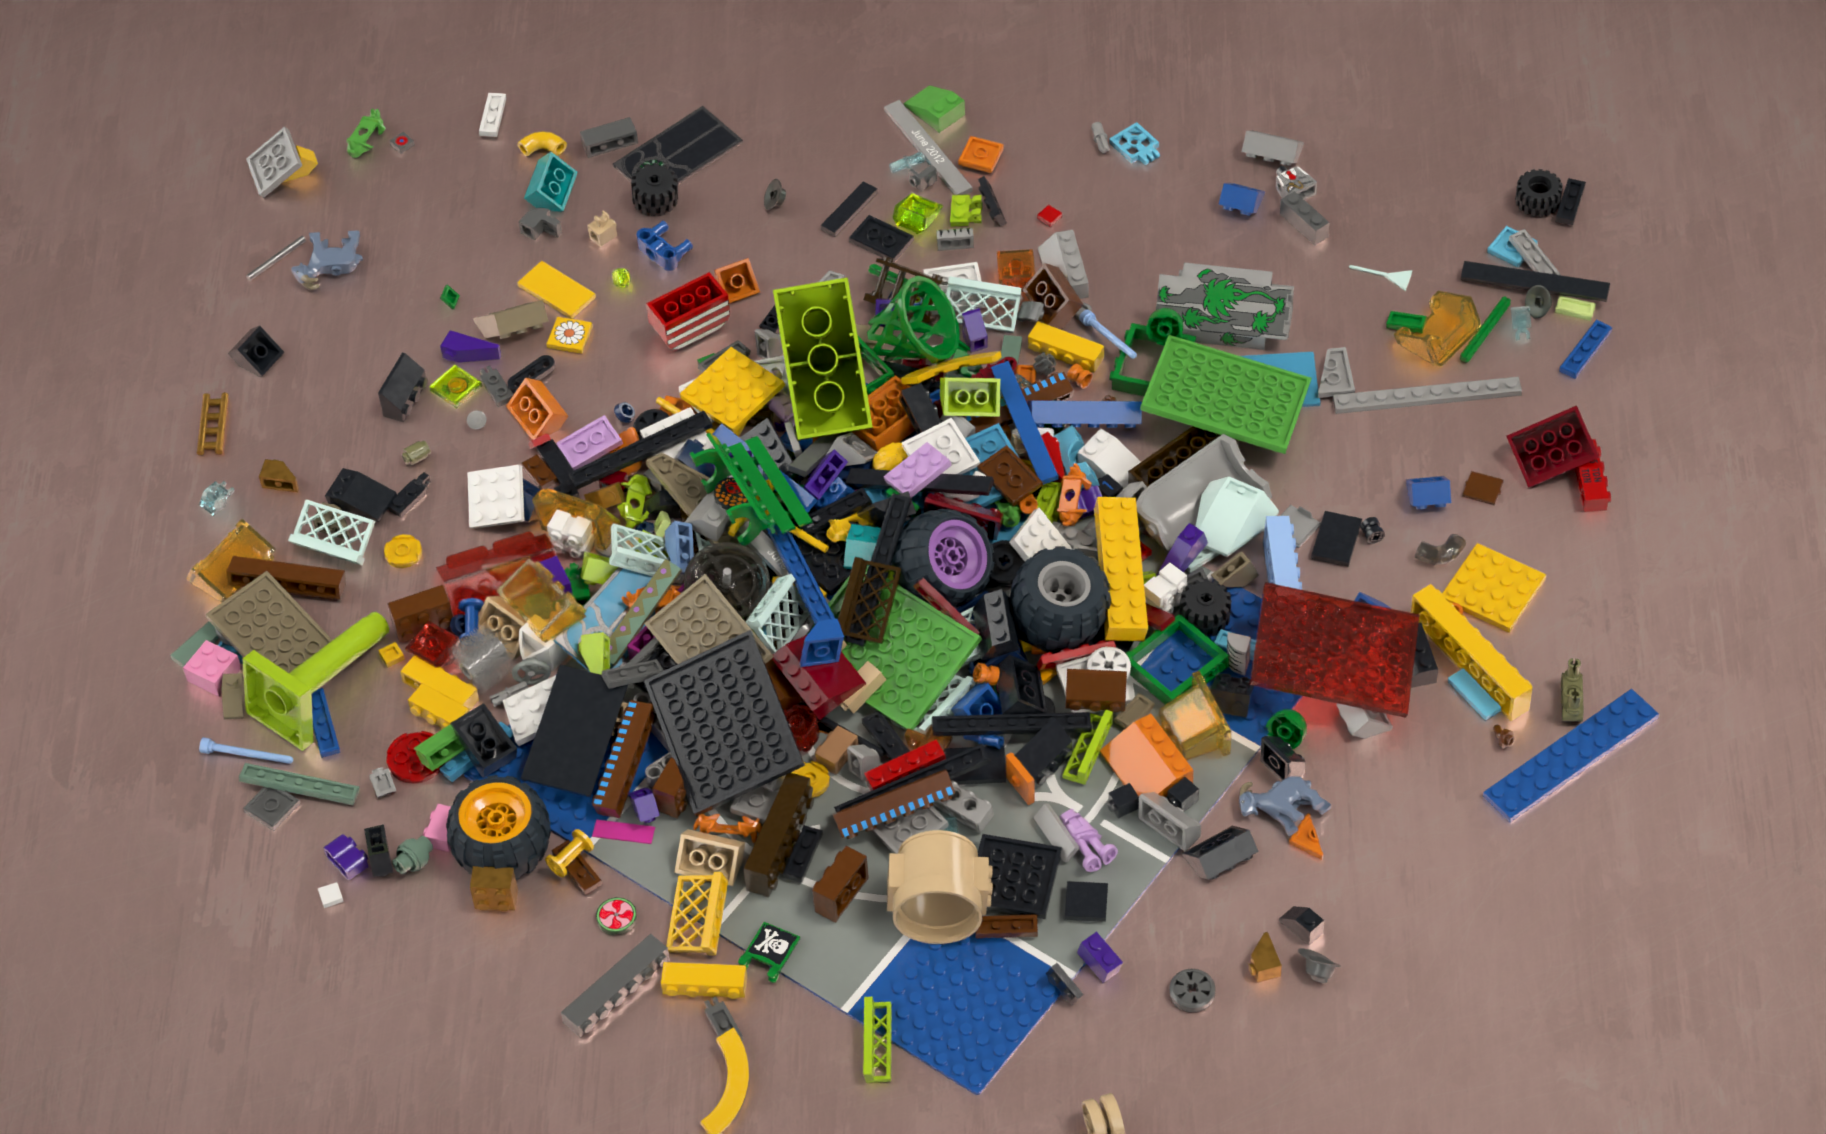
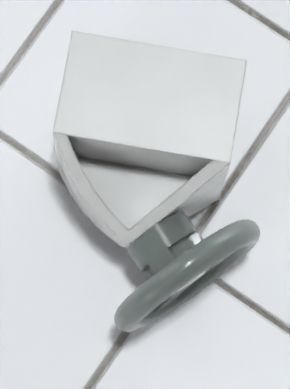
M536 614L519 630L522 662L516 664L512 669L514 680L519 683L525 681L527 685H536L548 679L551 671L555 670L568 657V653L553 641L561 631ZM519 669L525 671L526 675L523 678L518 675ZM544 674L543 676L537 679H531L536 675Z

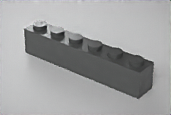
M649 934L561 1012L563 1023L579 1037L590 1032L599 1020L606 1018L615 1006H619L625 997L630 993H634L642 982L650 979L659 967H663L664 962H668L670 959L668 947L652 934Z

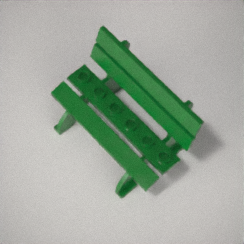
M711 433L706 435L715 449H706L696 454L693 452L689 453L696 467L704 463L715 465L712 477L707 481L705 479L701 480L707 494L714 491L719 481L732 475L749 503L739 504L726 510L732 524L736 523L735 519L740 517L749 519L747 530L737 537L743 551L747 549L746 545L752 542L764 529L769 528L771 533L774 534L776 532L773 526L777 525L782 534L796 529L790 519L794 518L799 527L813 522L758 436L745 440L754 457H750L741 442L727 447L725 443L721 444L719 439ZM756 465L761 466L788 511L783 509ZM758 495L761 500L758 501L755 496Z

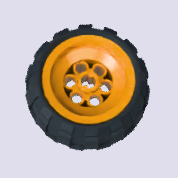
M497 775L487 776L486 779H477L469 783L468 788L461 790L455 797L446 823L447 839L452 855L469 874L472 875L473 866L482 868L495 867V869L514 868L516 880L520 879L519 877L525 873H531L538 865V861L543 859L548 849L551 834L549 814L542 799L539 798L537 792L527 783H521L517 778L511 776L498 777Z

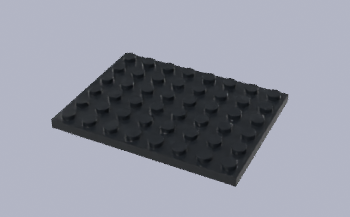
M751 630L644 680L696 817L805 766Z

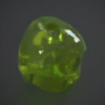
M624 268L613 270V285L619 288L629 287L631 282L629 271Z

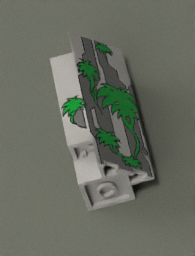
M1184 263L1183 270H1179V276L1159 275L1156 310L1161 308L1175 310L1183 320V334L1196 336V343L1264 350L1266 338L1287 340L1289 338L1294 286L1272 284L1273 272Z

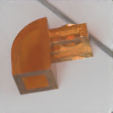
M932 724L926 735L909 728L904 734L907 745L912 749L919 748L937 739L943 752H945V748H948L953 740L952 736H933Z

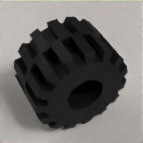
M654 163L653 166L646 164L645 168L640 167L637 169V173L633 174L631 180L632 202L638 211L642 209V213L645 215L651 213V216H656V213H660L661 216L665 215L666 210L671 212L673 206L676 207L678 200L677 175H674L672 169L668 170V166L664 164L659 166V163Z
M1204 579L1203 582L1195 580L1193 585L1188 584L1185 591H1182L1179 614L1205 636L1207 634L1215 636L1221 629L1225 630V625L1228 626L1232 602L1230 592H1227V588L1224 585L1219 586L1218 581L1214 580L1212 583L1209 582V579Z

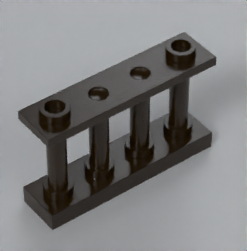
M884 256L883 259H876V262L883 264L875 291L865 293L863 300L876 304V299H886L882 297V290L890 267L898 269L899 273L892 295L887 300H893L899 293L906 273L929 278L938 286L939 284L947 285L948 282L943 280V276L924 274L893 263L894 259ZM912 288V292L918 290V288ZM917 294L910 296L909 306L915 304ZM931 298L928 305H933V301ZM925 311L922 321L935 324L937 317L931 315L932 311ZM915 312L907 313V316L912 317Z

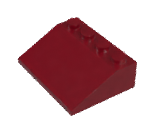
M1577 405L1506 436L1528 488L1600 458Z
M929 493L926 497L923 513L938 509L956 510L975 518L979 526L984 527L988 533V539L997 541L1004 516L998 509L982 508L977 503H964L959 498H946L941 493Z
M805 635L781 647L772 654L774 656L772 660L817 718L821 720L867 683L842 652L840 653L839 662L801 667L800 660L804 640L807 636Z

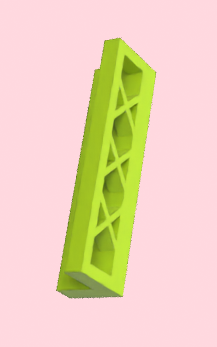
M1058 482L1043 484L1036 499L1038 503L1037 508L1041 509L1051 523L1057 522L1059 518L1056 509L1059 507L1062 485Z
M1105 710L1103 716L1090 713L1091 723L1096 721L1099 722V725L1095 730L1092 728L1091 732L1081 733L1064 770V779L1083 785L1086 784L1113 724L1112 711ZM1093 736L1091 743L1086 745L1084 739ZM1086 751L1083 760L1079 761L1077 755ZM1079 767L1078 776L1070 774V770Z
M864 997L863 1075L866 1083L891 1082L892 1003L874 1002L873 997ZM887 1008V1014L880 1020L875 1015V1009ZM880 1026H883L887 1033L880 1039L875 1035V1031ZM880 1045L887 1049L881 1058L875 1054V1050ZM883 1065L886 1068V1076H875V1069Z

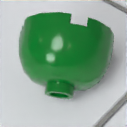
M1170 308L1157 309L1150 315L1147 321L1146 333L1148 338L1156 341V344L1165 346L1169 335L1180 338L1183 335V320L1181 316Z
M1292 709L1279 710L1271 716L1266 724L1269 732L1268 736L1280 737L1284 742H1288L1292 749L1300 746L1307 734V724L1304 717Z

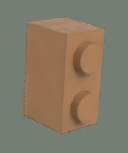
M837 726L834 731L829 732L826 741L817 747L815 751L816 762L823 764L829 772L837 775L848 761L847 748L852 745H858V736Z

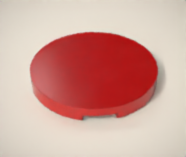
M427 731L410 734L404 733L391 743L387 750V765L389 771L396 779L405 783H422L434 778L441 772L439 769L445 763L431 771L420 762L414 749L434 734Z

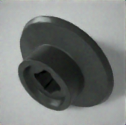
M774 179L766 190L764 206L767 210L774 208L776 205L781 206L785 200L786 190L782 188L781 182L778 179Z
M1535 285L1526 294L1525 307L1533 318H1541L1551 308L1552 298L1544 286Z

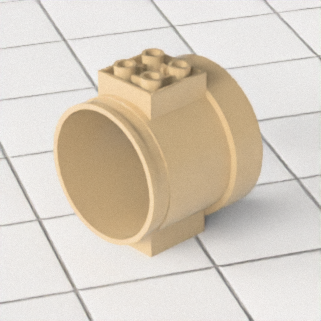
M925 831L906 839L901 844L898 854H889L887 911H893V922L896 928L908 938L929 944L953 943L975 933L981 925L982 915H986L987 907H991L993 885L991 882L992 866H989V857H978L977 848L972 841L963 835L951 831Z

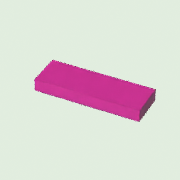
M596 820L592 837L652 844L655 827Z

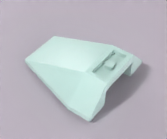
M1228 476L1211 481L1202 493L1196 527L1205 533L1208 541L1205 548L1228 557L1264 531L1266 516H1277L1279 510L1264 491Z

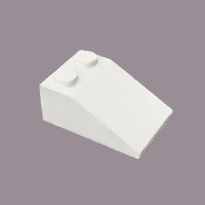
M1101 428L1078 451V463L1087 462L1097 478H1102L1109 474L1123 486V489L1128 485V471L1141 462L1116 437Z

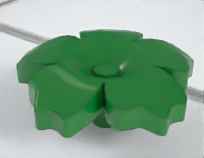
M570 563V568H565L564 571L569 581L582 579L580 576L582 567L579 568V565Z

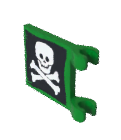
M763 922L746 952L739 958L738 964L746 966V970L752 959L771 966L767 973L768 981L776 983L782 968L798 944L800 936Z

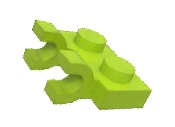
M952 195L951 227L969 226V222L982 223V195H975L972 199L970 195Z

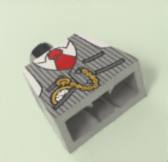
M1281 166L1277 169L1276 189L1281 198L1294 191L1304 200L1317 194V181L1300 167L1287 170L1285 166Z

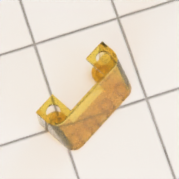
M529 558L497 590V593L529 624L528 627L538 638L546 643L587 617L585 615L587 610L580 603H577L576 598L570 592L565 593L563 591L565 589L564 585L558 580L554 581L553 578L555 576L539 561L535 563Z

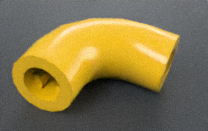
M545 131L531 133L517 142L520 151L525 156H529L539 149H547L556 156H559L567 147L566 141L561 137Z

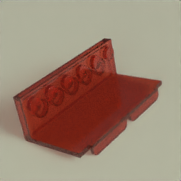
M527 531L495 541L492 544L493 549L487 550L486 546L482 545L447 556L446 564L436 567V570L445 585L453 616L465 614V612L460 611L458 608L459 602L463 599L475 598L485 602L488 596H501L508 601L541 591L542 584L536 581L534 572H536L535 564L557 556L555 547L547 535L542 534L534 537L531 531Z

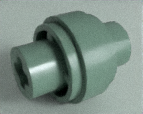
M421 836L417 840L411 838L401 843L396 851L397 857L392 860L396 871L400 874H405L408 871H420L427 865L429 853L433 850L430 840L425 836Z

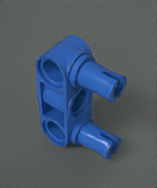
M663 220L653 228L639 229L636 234L639 250L667 271L675 270L682 256L693 249V245L688 239L677 247H672L660 237L669 230L668 224Z

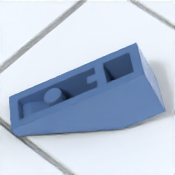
M674 521L665 530V548L671 562L682 569L680 574L694 576L692 524Z

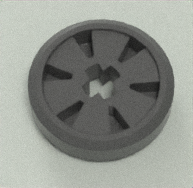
M1182 970L1170 982L1169 994L1171 1001L1176 1007L1186 1012L1205 1010L1214 1001L1215 983L1211 976L1202 970ZM1194 988L1196 989V992H1195V991H1192L1191 993L1189 992V989H1190V990H1192V989H1194Z

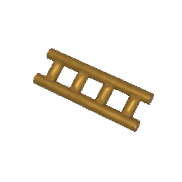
M226 392L221 394V398L210 399V394L208 393L203 394L197 445L198 455H204L205 449H215V453L218 455L223 453L229 394ZM209 406H220V412L209 413ZM208 420H219L218 427H207ZM206 435H217L216 442H205Z

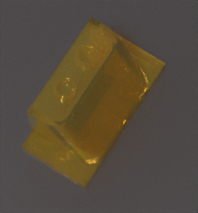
M1200 671L1192 673V688L1159 708L1161 726L1186 760L1220 749L1223 756L1231 754L1232 731Z

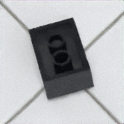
M342 468L325 494L328 504H335L342 511L379 522L397 493L358 471Z
M484 703L450 723L472 764L483 778L516 759L517 747Z

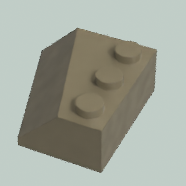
M543 300L525 303L489 313V315L473 318L485 338L500 336V339L510 337L511 332L516 331V334L527 332L526 328L528 327L537 329L543 327L542 323L549 322Z

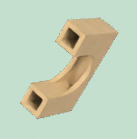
M844 640L841 651L847 646ZM869 661L857 671L867 684L839 705L844 711L849 709L854 714L886 681L883 674Z

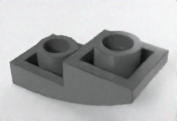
M1033 301L1022 302L1017 314V320L1021 322L1028 320L1032 323L1037 322L1038 319L1041 320L1044 314V304Z

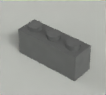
M630 117L580 131L582 146L588 158L638 144L637 131Z
M1295 191L1280 200V215L1312 244L1317 245L1329 237L1330 222Z

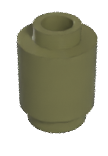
M424 440L421 442L417 441L403 449L402 458L406 464L409 463L412 466L427 458L431 454V450Z

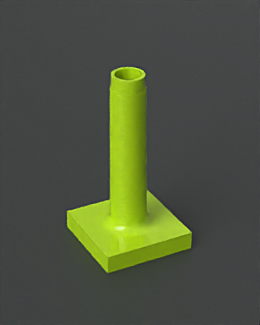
M371 612L289 673L255 650L251 651L242 658L246 713L300 750H305L314 743L312 694L389 633V625L385 618L377 612Z

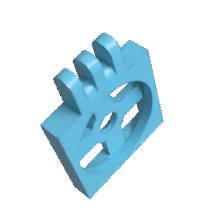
M1137 122L1109 138V144L1131 164L1140 160L1144 165H1147L1149 161L1152 162L1155 158L1160 157V153L1156 150L1159 147V142ZM1124 137L1127 142L1120 145L1119 142ZM1145 139H1148L1150 143L1147 147L1141 143ZM1136 140L1138 143L1132 144L1131 141ZM1136 148L1138 152L1130 154L1127 150Z

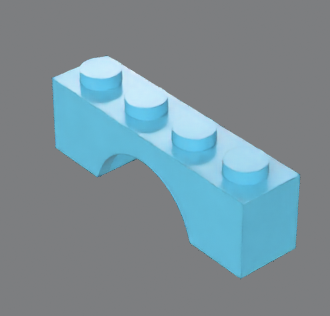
M1073 425L1054 436L1060 444L1065 476L1070 472V467L1077 463L1078 451L1084 446L1081 435ZM1077 463L1081 471L1086 474V479L1092 482L1091 485L1099 486L1096 474L1088 463Z

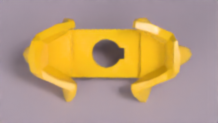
M856 512L850 515V517L841 520H829L830 527L827 530V537L835 543L837 541H846L851 527L849 521L858 522V525L876 527V525L858 517Z

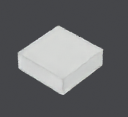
M337 882L318 888L324 908L344 902Z

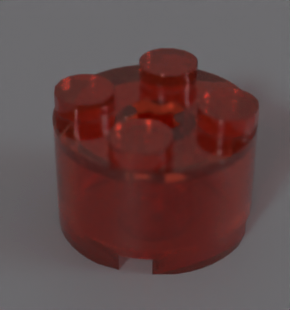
M794 705L791 709H785L784 713L788 723L791 725L790 728L799 751H810L820 736L815 714L805 705Z

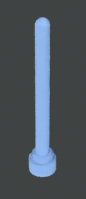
M1084 310L1080 314L1079 320L1085 326H1092L1130 358H1136V352L1096 320L1093 312Z
M205 737L201 739L199 747L200 753L205 754L217 751L287 764L293 762V757L217 744L211 738Z

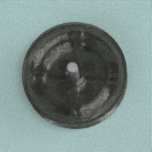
M716 543L703 548L689 561L684 574V591L706 574L745 622L770 587L769 572L762 558L750 548L737 543Z

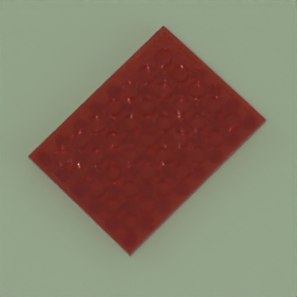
M1265 582L1250 685L1406 718L1409 710L1419 614Z

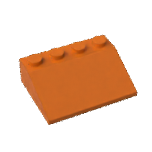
M895 375L869 394L868 401L873 428L853 431L852 433L877 452L892 442H901L915 430L899 401L901 390L912 386L902 384V380Z
M1151 713L1134 721L1100 750L1101 755L1123 785L1130 783L1138 796L1142 793L1155 792L1159 796L1167 797L1168 790L1184 777L1193 783L1194 770Z

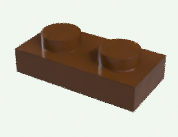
M537 454L521 463L524 471L540 489L545 490L558 482L557 477Z

